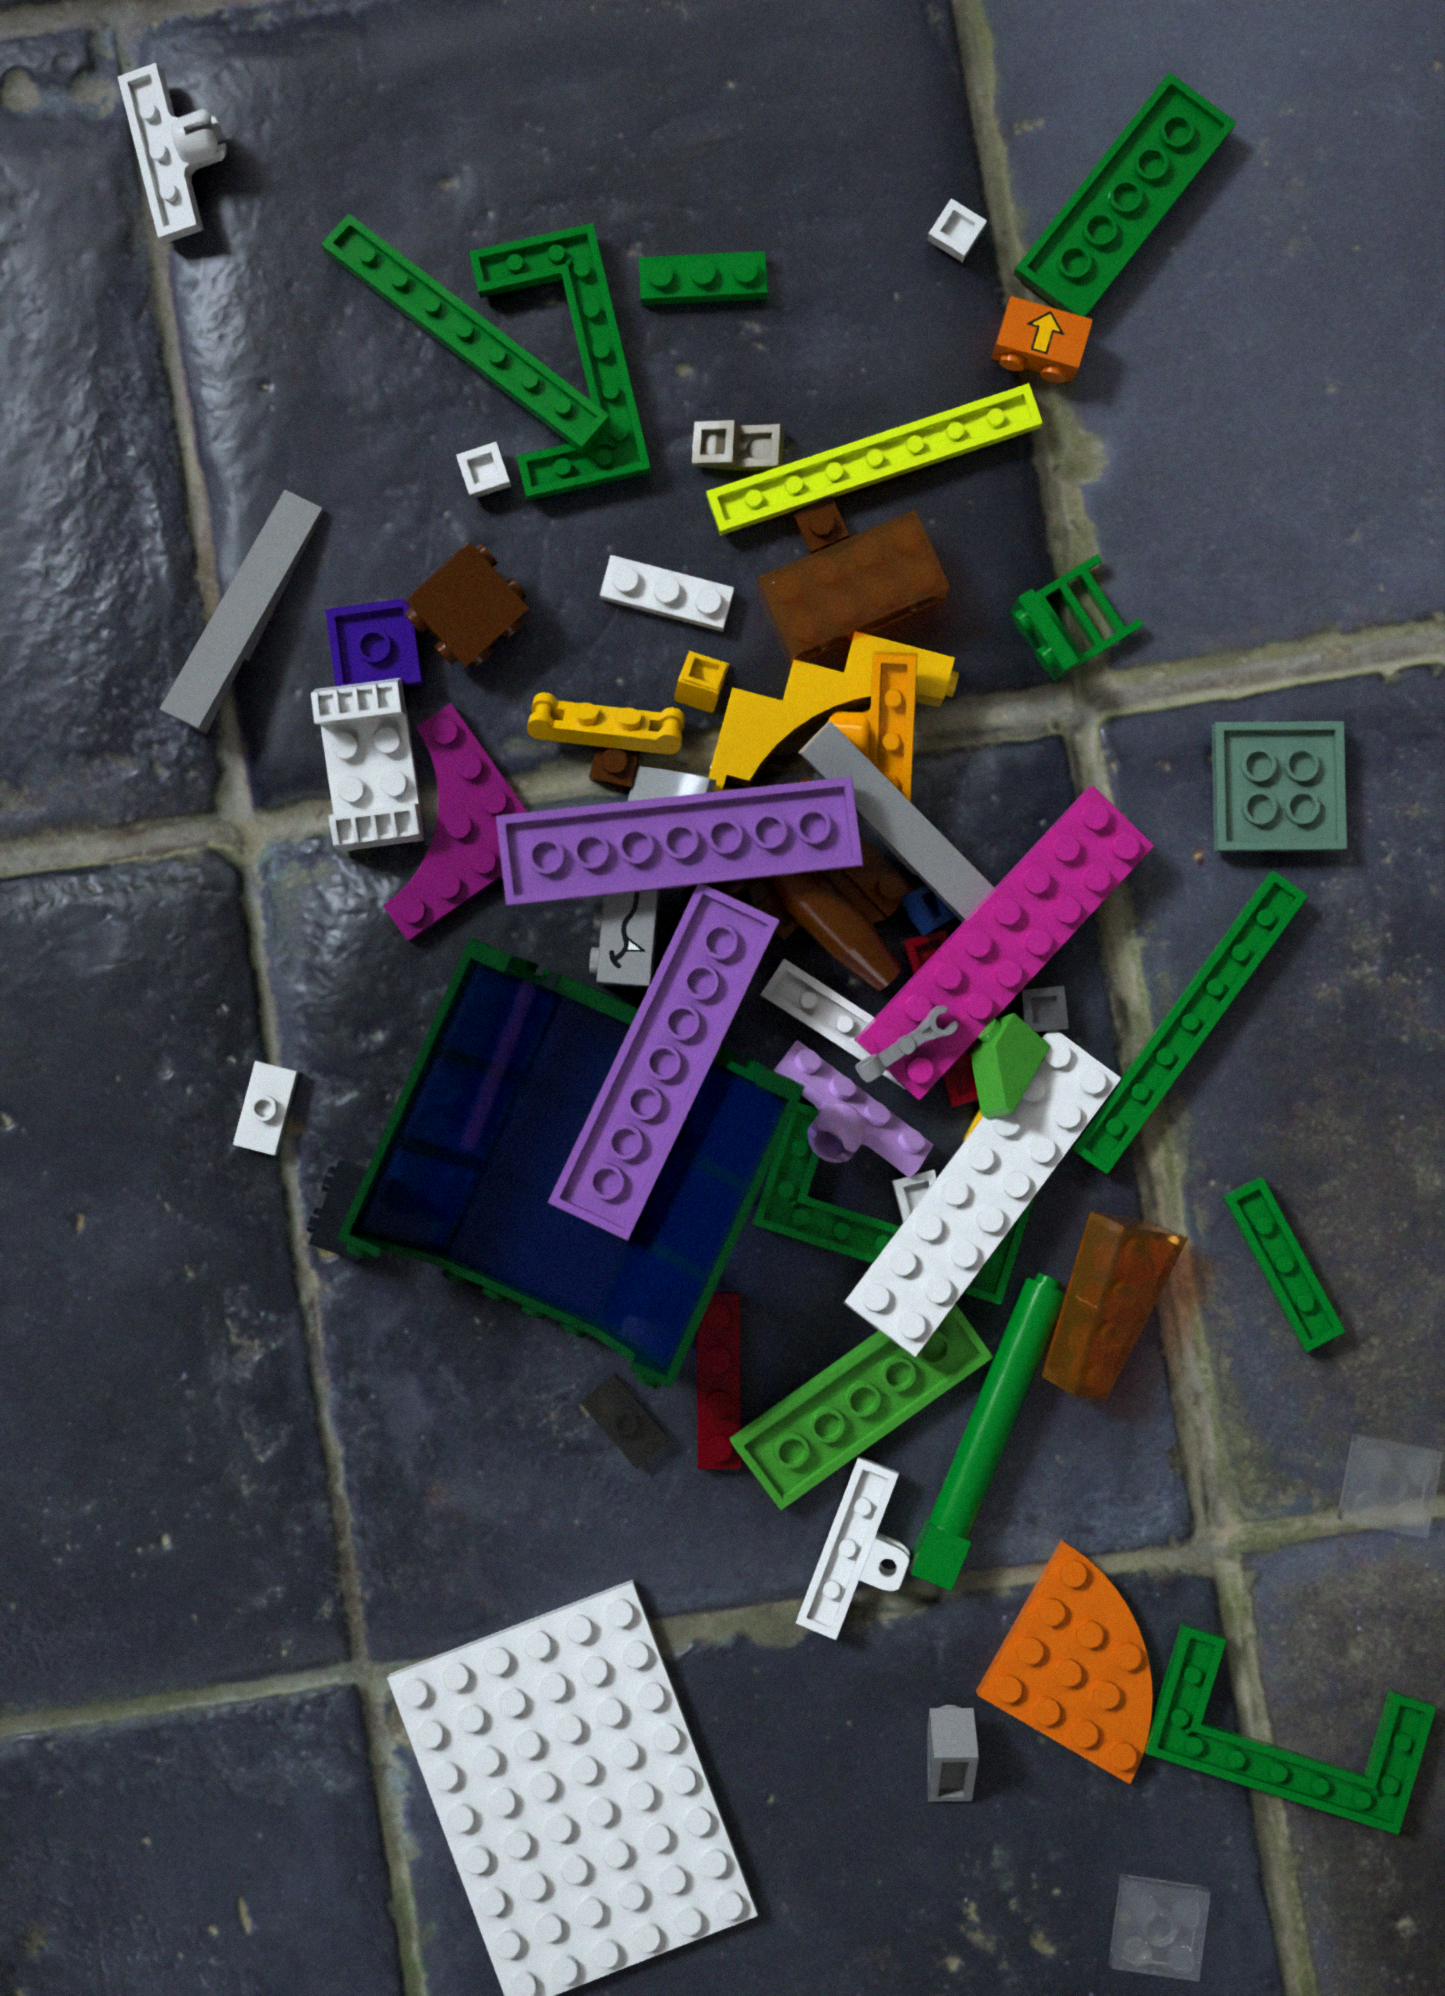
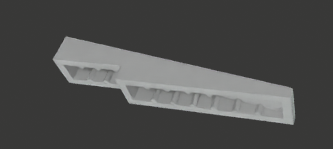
M284 489L162 703L161 711L207 734L244 659L250 660L324 513L322 507Z
M828 721L798 752L823 780L852 777L857 816L911 873L917 875L962 923L994 889L990 882L832 722Z

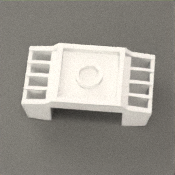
M401 678L319 688L312 691L311 700L314 723L321 726L333 814L328 815L333 846L341 852L423 841L421 801Z

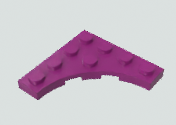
M451 703L416 727L430 753L437 778L438 814L433 839L424 860L411 880L395 897L383 905L409 942L503 878L496 816L527 813V810Z

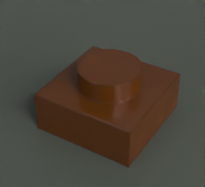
M833 497L793 513V520L810 556L849 539V532Z
M596 746L589 779L631 790L640 751Z

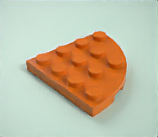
M1061 1539L976 1689V1693L989 1703L1131 1784L1147 1744L1152 1719V1678L1147 1650L1139 1627L1116 1587L1083 1553Z

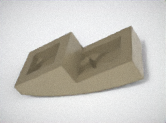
M735 420L694 422L692 464L697 467L736 471H768L783 466L785 429L781 424L739 426Z

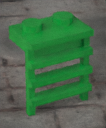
M1098 554L1036 593L1032 588L1017 598L1009 611L1016 627L1027 638L1035 651L1039 663L1050 674L1054 682H1057L1063 676L1081 667L1090 659L1100 655L1106 649L1124 640L1127 636L1144 626L1140 618L1125 627L1090 574L1089 570L1102 562ZM1076 578L1079 579L1113 632V635L1105 640L1101 638L1067 585ZM1055 591L1092 646L1091 649L1083 654L1046 599L1047 596Z

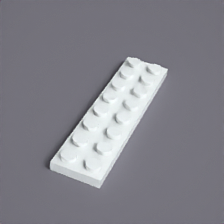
M1058 1030L1047 1031L1042 1037L1050 1045V1048L1014 1112L991 1119H986L984 1116L981 1118L843 1302L912 1357L917 1356L1121 1080L1118 1075Z

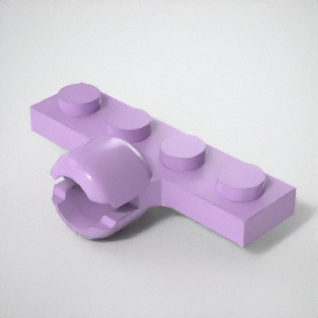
M796 1040L774 1069L775 1072L805 1085L802 1096L818 1109V1115L807 1131L808 1141L812 1151L825 1161L832 1163L847 1162L856 1153L860 1145L864 1144L908 1178H911L919 1170L934 1145L923 1137L920 1132L906 1124L889 1111L886 1106L876 1101L854 1084L851 1079L841 1074L819 1057L816 1052L807 1048L798 1040Z

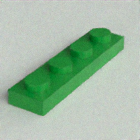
M1258 1176L1221 1196L1302 1350L1309 1352L1344 1333L1345 1330L1264 1178Z

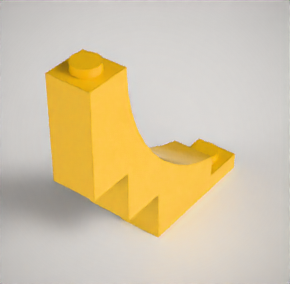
M855 631L844 672L794 659L783 701L732 687L708 778L716 781L713 792L733 790V788L725 787L726 781L749 787L760 769L772 755L806 727L831 715L835 711H843L852 707L871 704L872 656L874 651L918 653L916 703L936 707L941 706L945 696L953 697L959 677V672L952 671L955 657Z

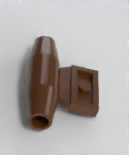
M859 831L863 862L861 867L766 877L765 879L786 910L836 962L874 990L880 991L897 977L902 967L873 923L889 918L902 903L900 899L910 894L914 888Z

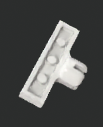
M157 63L118 76L158 238L166 244L203 231L192 186V175L200 168L222 161L227 155L226 143L218 145V142L224 138L218 121L206 109L175 117L164 71Z

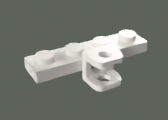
M858 1456L796 1624L837 1640L859 1580L882 1590L895 1591L899 1589L909 1564L910 1550L900 1541L877 1532L898 1478V1471ZM891 1559L895 1562L896 1567L886 1569L882 1566L881 1561Z

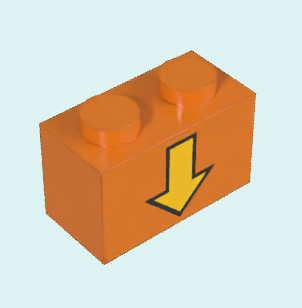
M1010 296L991 359L999 361V364L1008 370L1023 371L1027 369L1040 373V376L1049 382L1063 383L1068 381L1072 383L1081 363L1093 319Z

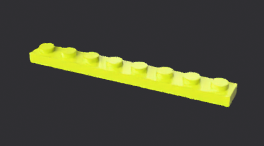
M1028 383L706 491V496L721 536L816 504L827 498H834L1040 429L1043 421Z

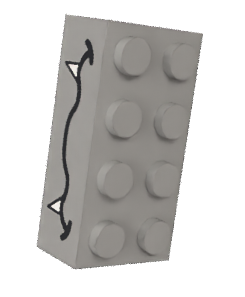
M660 890L603 896V904L595 903L593 930H595V933H600L599 948L591 947L589 973L592 976H597L596 982L601 987L648 990L654 974Z

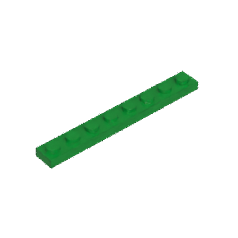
M349 213L321 243L324 253L583 454L610 424V415Z
M1274 870L1268 872L1123 1073L1121 1080L1070 1147V1150L1103 1174L1107 1175L1306 900L1307 894Z

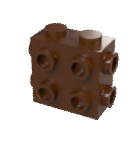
M471 542L463 545L403 601L409 609L404 613L405 617L420 633L427 629L437 639L438 643L434 648L450 666L456 661L461 667H466L470 663L475 667L479 666L494 652L490 645L502 633L506 638H509L526 622L522 617L529 609L522 601L527 597L526 593L511 577L504 580L493 567L498 562L482 544H479L476 548Z

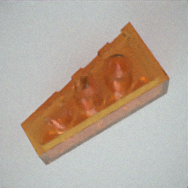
M1090 1211L1041 1377L1074 1396L1107 1399L1188 1237L1155 1222Z

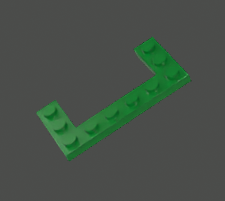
M593 223L469 251L480 298L563 280L590 400L610 415V424L584 454L568 443L516 455L527 501L651 473Z
M798 1102L771 1162L752 1225L873 1264L900 1226L807 1196L819 1157L810 1147L807 1131L818 1115V1109ZM1035 1196L963 1293L1001 1305Z
M1181 1622L1152 1716L1148 1740L1144 1750L1147 1755L1399 1835L1437 1708L1431 1702L1389 1689L1364 1773L1202 1722L1227 1640L1222 1635Z

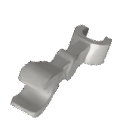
M939 1005L932 1008L915 1030L899 1037L897 1042L882 1052L872 1054L858 1062L855 1068L860 1077L865 1082H871L882 1075L886 1067L904 1055L911 1054L916 1047L924 1042L954 1033L958 1028L957 1021L950 1022L944 1028H938L936 1025L937 1017L945 1013L948 1007Z

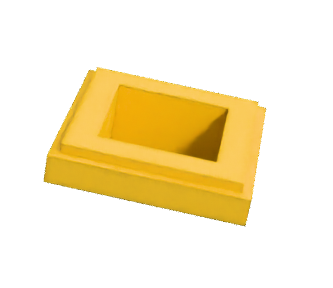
M689 651L677 681L674 700L678 703L713 713L730 664Z

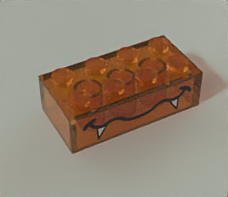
M916 509L757 577L756 592L790 667L794 659L803 662L851 641L855 631L868 634L942 602L946 599L950 590V585Z

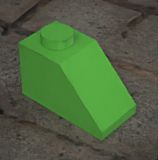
M1015 1013L997 1019L993 1018L978 1035V1041L970 1053L981 1115L986 1119L1014 1112L1050 1048V1045Z

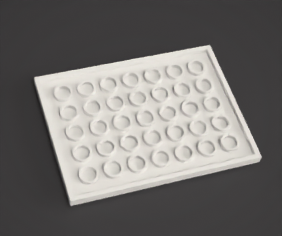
M634 1579L392 1672L387 1677L504 1996H555L758 1916V1909Z

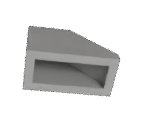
M957 1705L930 1708L927 1726L928 1802L972 1801L979 1760L974 1708H961Z

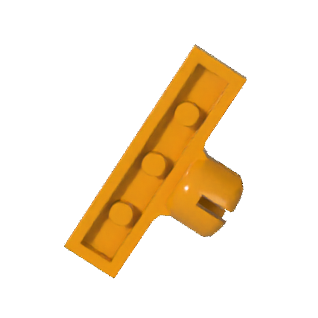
M874 651L872 656L870 710L865 712L835 711L831 714L828 721L832 722L912 802L918 653Z

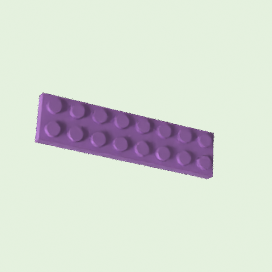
M852 777L496 816L507 907L696 886L697 884H714L854 868L863 865Z
M697 884L550 1196L549 1204L628 1241L779 923V919L705 884Z

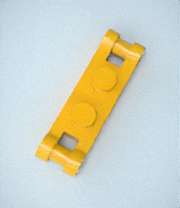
M541 692L534 696L531 707L532 714L529 716L527 732L530 736L539 740L671 755L677 753L681 748V732L685 725V714L680 709L668 707L662 712L636 710L634 708L559 701L554 695Z

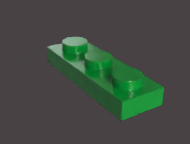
M765 251L638 257L641 305L767 299Z

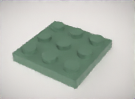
M1344 721L1215 722L1212 724L1214 852L1344 851L1347 849Z

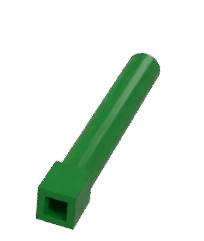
M1039 1272L1035 1280L1026 1277L930 1518L926 1516L909 1558L907 1567L911 1575L949 1591L953 1590L971 1545L969 1537L1066 1299L1067 1293L1060 1291L1061 1281Z

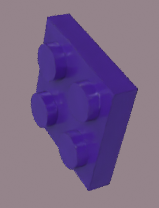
M406 598L325 609L335 686L401 678L403 688L424 685L417 630L404 615L409 610L403 603Z

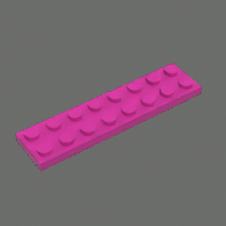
M1089 786L854 1041L869 1055L878 1054L897 1042L899 1037L915 1030L932 1008L939 1005L947 1006L948 1010L937 1017L936 1025L938 1028H944L950 1022L957 1021L958 1028L951 1035L924 1042L916 1047L911 1054L904 1055L886 1067V1071L911 1095L920 1100L977 1039L989 1022L1002 1012L1154 845L1094 786Z

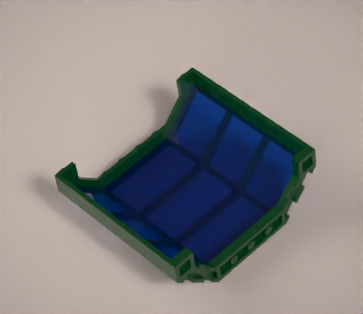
M469 938L337 1239L347 1243L345 1249L349 1253L363 1259L370 1260L372 1255L380 1257L385 1252L443 1268L442 1275L454 1282L466 1284L467 1280L479 1284L483 1286L481 1292L492 1299L505 1302L508 1297L523 1304L521 1310L530 1316L545 1320L548 1315L563 1322L561 1328L568 1333L582 1338L585 1337L586 1333L595 1336L632 1362L629 1370L637 1373L635 1379L640 1383L654 1389H660L661 1385L671 1388L805 1085L749 1058H746L744 1065L736 1062L739 1054L720 1045L627 1241L549 1204L548 1201L639 1008L558 972L545 968L542 975L535 972L538 964L512 953L504 952L478 939Z

